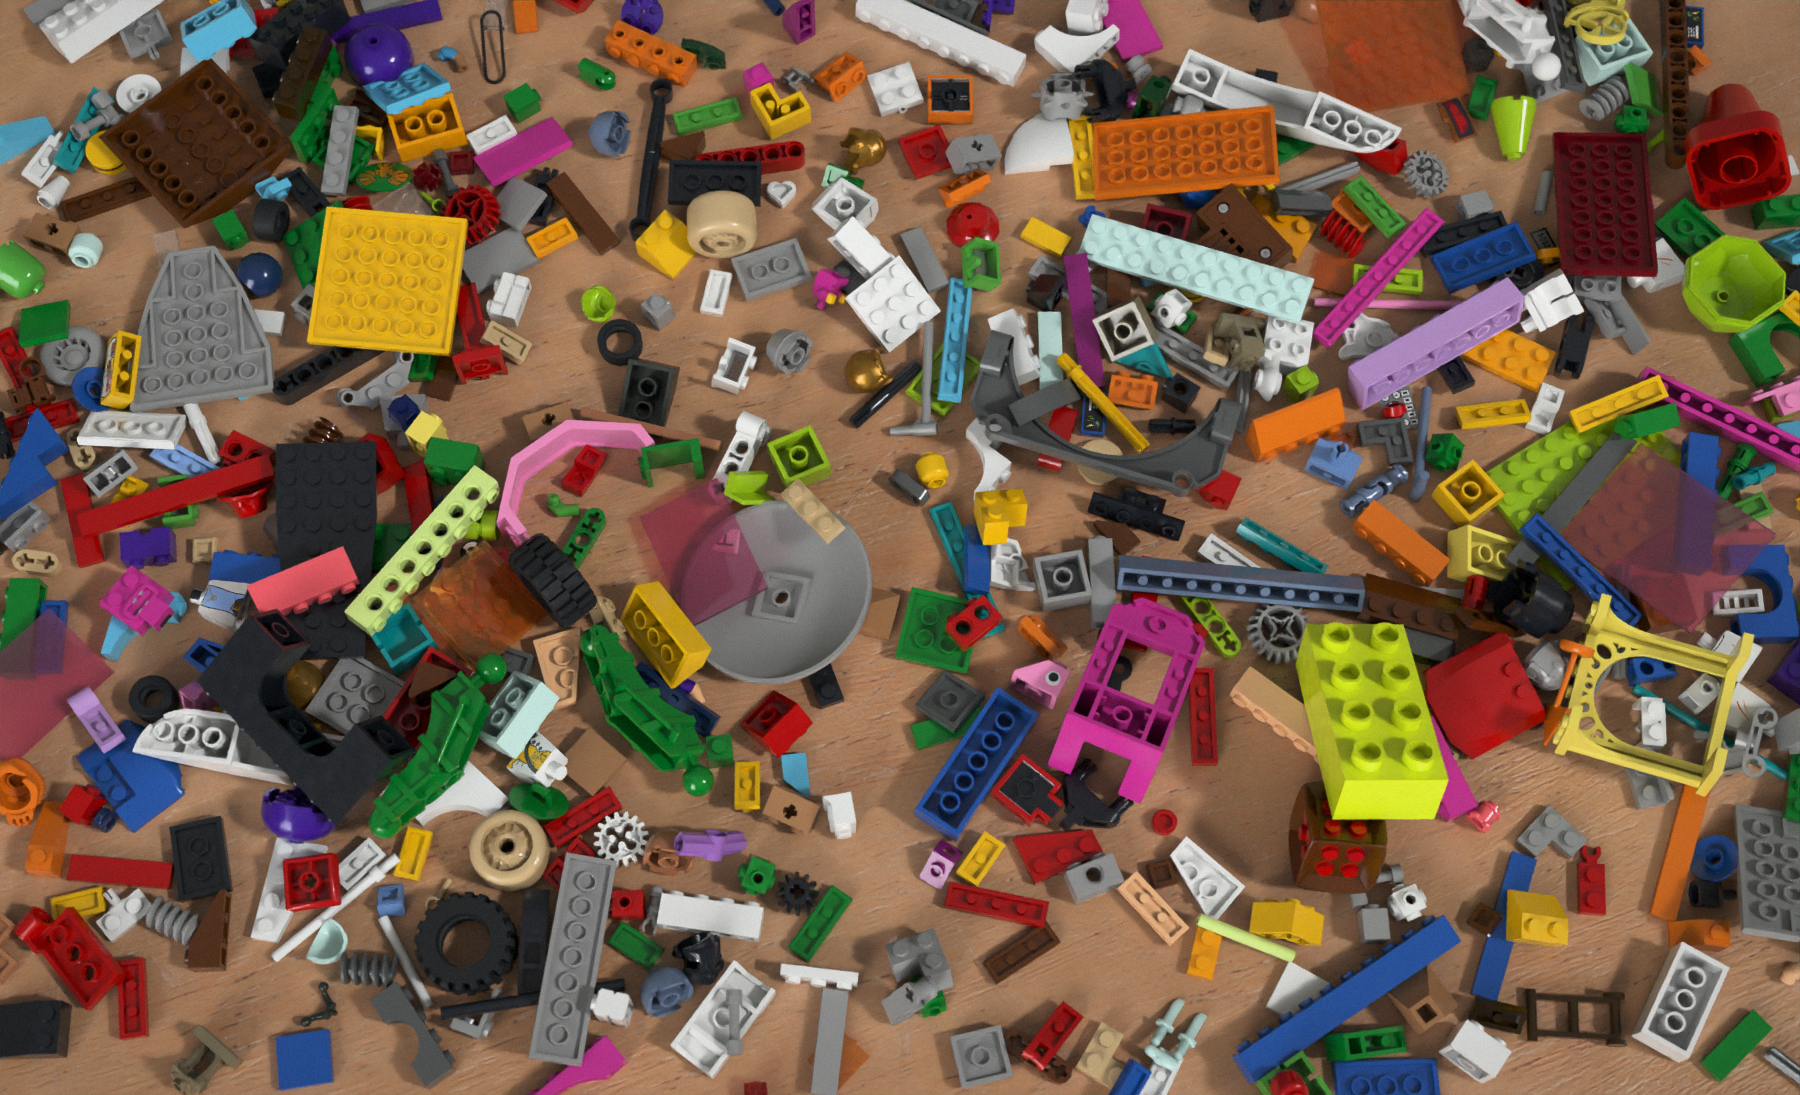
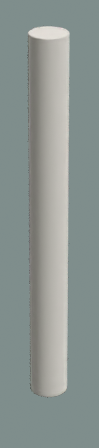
M388 915L381 917L378 921L395 954L398 956V960L424 1010L431 1008L434 1004Z

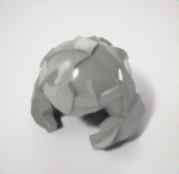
M1557 640L1542 641L1528 654L1521 664L1532 685L1544 691H1551L1560 688L1569 659L1564 655Z

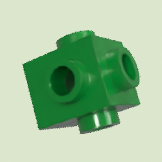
M1624 105L1620 114L1617 113L1614 119L1616 133H1643L1647 131L1650 119L1647 118L1646 108Z
M1453 433L1432 434L1425 459L1437 471L1457 470L1465 445Z
M750 853L746 864L742 862L737 872L738 882L741 886H744L742 890L755 896L758 892L765 894L766 889L770 890L774 884L776 876L773 875L776 865L769 860ZM755 874H759L757 878L753 879Z

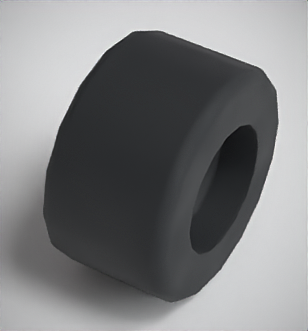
M263 198L256 205L253 214L254 235L257 239L281 242L283 240L282 235L287 233L290 224L289 207L286 202Z
M148 675L139 679L129 692L131 709L143 721L151 724L163 718L164 714L175 711L179 707L180 697L177 690L166 678L158 675ZM156 691L162 692L163 698L157 706L152 708L146 706V699L151 693Z

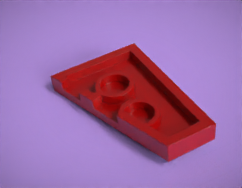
M1093 830L1013 838V842L1034 885L1067 871V867L1074 863H1084L1090 860L1092 856L1103 852Z

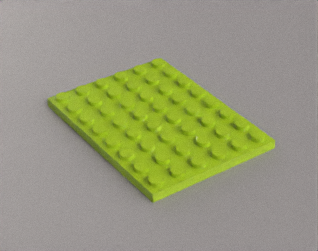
M1617 419L1580 434L1577 433L1571 420L1486 472L1505 494L1496 508L1520 539L1524 536L1518 530L1535 513L1542 516L1615 432L1614 425L1618 424ZM1662 431L1634 438L1637 441L1636 445L1559 533L1598 572L1675 524L1681 454ZM1543 554L1539 556L1537 562L1547 574L1562 584L1566 592L1576 587Z

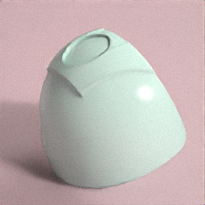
M327 918L315 937L305 959L317 964H330L341 959L343 952L348 946V937L341 925L335 920Z

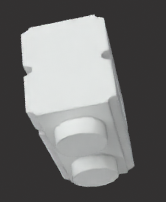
M503 272L501 278L496 279L493 289L495 292L494 297L488 300L486 312H488L490 321L493 320L498 324H505L513 328L518 327L532 288L530 279L508 272Z
M602 988L598 994L593 995L590 1009L593 1010V1013L600 1022L610 1025L614 1023L615 1026L627 1028L630 1024L634 1004L628 994L619 992L615 994L611 990Z

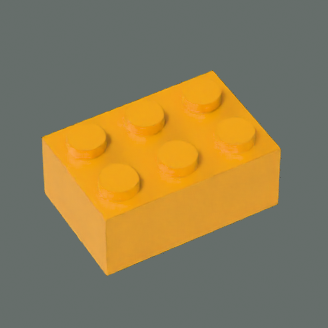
M453 93L425 100L423 104L407 107L399 114H387L402 163L429 156L437 149L447 151L468 145Z

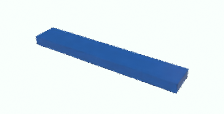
M1535 513L1518 530L1592 602L1598 601L1602 593L1612 596L1610 608L1620 620L1633 627L1642 618L1643 614L1538 513Z
M1512 851L1509 855L1494 908L1495 911L1503 916V919L1490 938L1486 937L1470 992L1473 996L1498 1000L1514 943L1506 941L1507 890L1528 892L1537 859Z

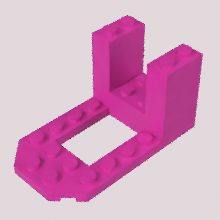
M1143 597L1133 600V603L1123 605L1119 603L1112 605L1064 719L1048 766L1071 775L1084 741L1130 759L1118 795L1141 804L1164 753L1205 645L1201 635H1197L1193 629V622L1188 615ZM1126 638L1172 656L1154 705L1106 686Z

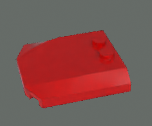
M1497 632L1423 671L1426 680L1424 696L1446 742L1465 754V757L1468 759H1474L1547 720L1545 708L1511 643L1502 632Z

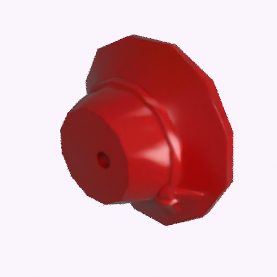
M965 202L953 209L947 219V235L954 245L960 248L975 237L994 242L1000 233L999 219L991 208L980 203Z
M267 480L218 496L217 501L230 505V508L233 509L239 518L256 515L267 509L268 490L274 485V481Z

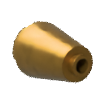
M300 659L290 670L286 681L287 693L292 703L298 709H306L323 685L325 679L321 670L316 665Z

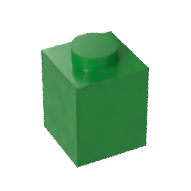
M527 82L504 95L506 108L518 124L541 111L539 103L541 97L535 88L531 89Z
M233 209L212 219L229 251L240 249L250 242Z
M731 734L706 737L710 769L735 766Z

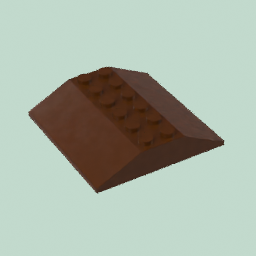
M211 58L201 61L99 136L100 140L184 229L231 210L255 192V185L268 179L293 149L291 140Z

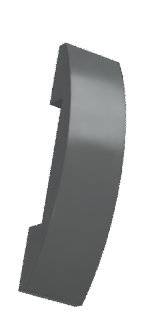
M1070 378L1036 391L1006 406V409L1016 428H1019L1052 411L1074 404L1083 398Z

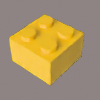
M1474 459L1437 485L1431 495L1458 528L1472 525L1495 508L1505 496Z

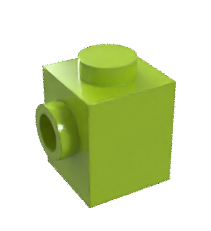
M1305 365L1287 375L1282 388L1293 404L1315 394L1319 385V379L1316 373L1312 370L1310 371L1308 366Z

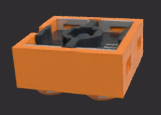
M928 75V124H973L972 75Z

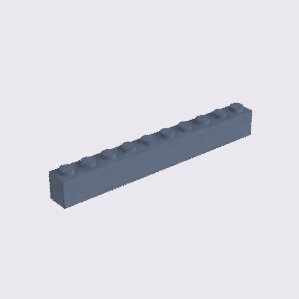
M1119 555L1116 573L1117 589L1355 612H1362L1366 591L1362 577Z

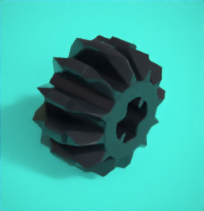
M795 872V879L793 880L788 874L785 875L787 884L779 882L778 887L781 891L776 892L777 898H783L778 902L779 907L787 905L786 914H790L792 909H795L796 916H800V909L802 908L806 914L810 913L807 904L816 906L817 901L813 898L819 896L818 890H812L817 886L816 881L808 883V874H805L801 880L799 872ZM800 889L801 894H804V896L800 895V899H795L793 895L795 893L794 890Z

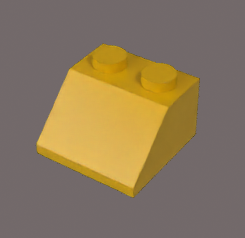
M666 210L658 216L635 242L638 255L672 280L677 277L697 254L688 242L686 225Z
M1507 890L1506 941L1545 947L1568 945V918L1556 896Z

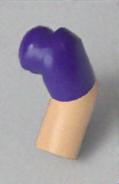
M687 678L678 685L680 689L690 694L702 704L706 703L698 683Z

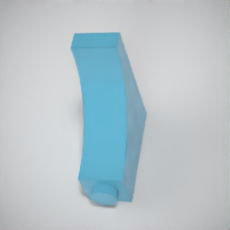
M170 592L175 598L169 606L175 613L167 623L179 624L181 617L186 613L187 603L180 593ZM112 616L101 654L107 660L118 662L126 645L138 633Z

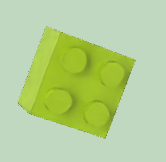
M811 425L767 443L769 458L785 489L797 479L805 486H808L831 476V464Z

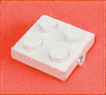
M910 62L867 76L881 117L896 112L905 113L908 108L924 103Z

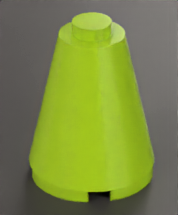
M1506 96L1492 101L1490 109L1501 153L1508 161H1519L1526 154L1537 108L1536 99L1532 97L1521 96V100H1513V96Z

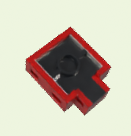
M1023 753L990 794L992 798L1029 827L1036 819L1047 827L1064 804L1055 796L1061 789L1062 784Z

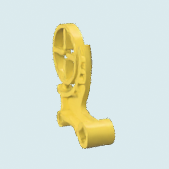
M1567 0L1569 3L1578 6L1566 14L1564 25L1566 28H1569V25H1574L1577 36L1584 41L1598 45H1610L1620 42L1625 37L1626 22L1629 20V14L1624 10L1626 0ZM1593 20H1603V21H1602V23H1601V26H1598L1599 23L1596 22V21H1593ZM1613 23L1617 25L1620 29L1611 27L1609 25ZM1581 26L1592 29L1593 31L1589 33L1586 30H1584ZM1601 29L1603 30V33L1607 34L1608 36L1599 35Z

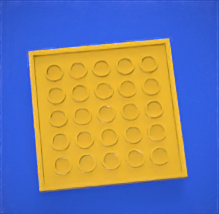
M327 207L307 342L313 345L451 356L468 220L465 218Z

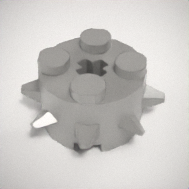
M1052 73L1049 79L1045 80L1043 78L1041 83L1038 84L1040 92L1034 93L1032 96L1040 98V109L1045 113V118L1049 120H1056L1058 118L1079 119L1084 106L1088 105L1085 97L1094 95L1085 91L1086 82L1084 79H1074L1071 73Z

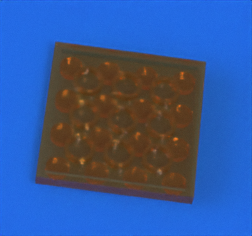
M485 539L411 599L414 606L474 672L476 662L480 656L486 653L502 655L548 615L513 570Z

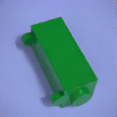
M1676 403L1657 405L1616 417L1618 424L1614 425V431L1620 433L1621 440L1640 438L1681 426Z

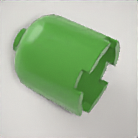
M12 239L9 240V245L3 243L0 246V288L17 299L30 297L33 293L38 295L45 287L43 282L46 275L44 265Z

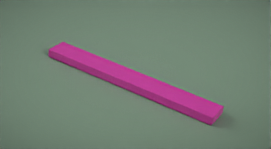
M1426 207L1316 326L1312 337L1326 349H1329L1445 221Z

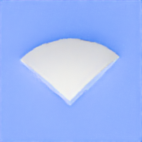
M1042 112L1026 123H1023L1015 132L1007 147L1004 162L1005 175L1048 171L1050 166L1072 164L1074 151L1066 118L1049 120L1045 118V113Z

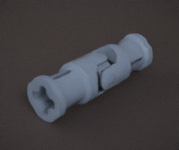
M1398 463L1393 464L1392 469L1384 474L1377 475L1367 482L1363 488L1359 487L1356 489L1355 494L1347 499H1341L1339 503L1341 510L1347 517H1355L1356 512L1364 507L1367 508L1373 500L1381 499L1392 492L1393 487L1399 483L1407 482L1409 477L1406 470Z

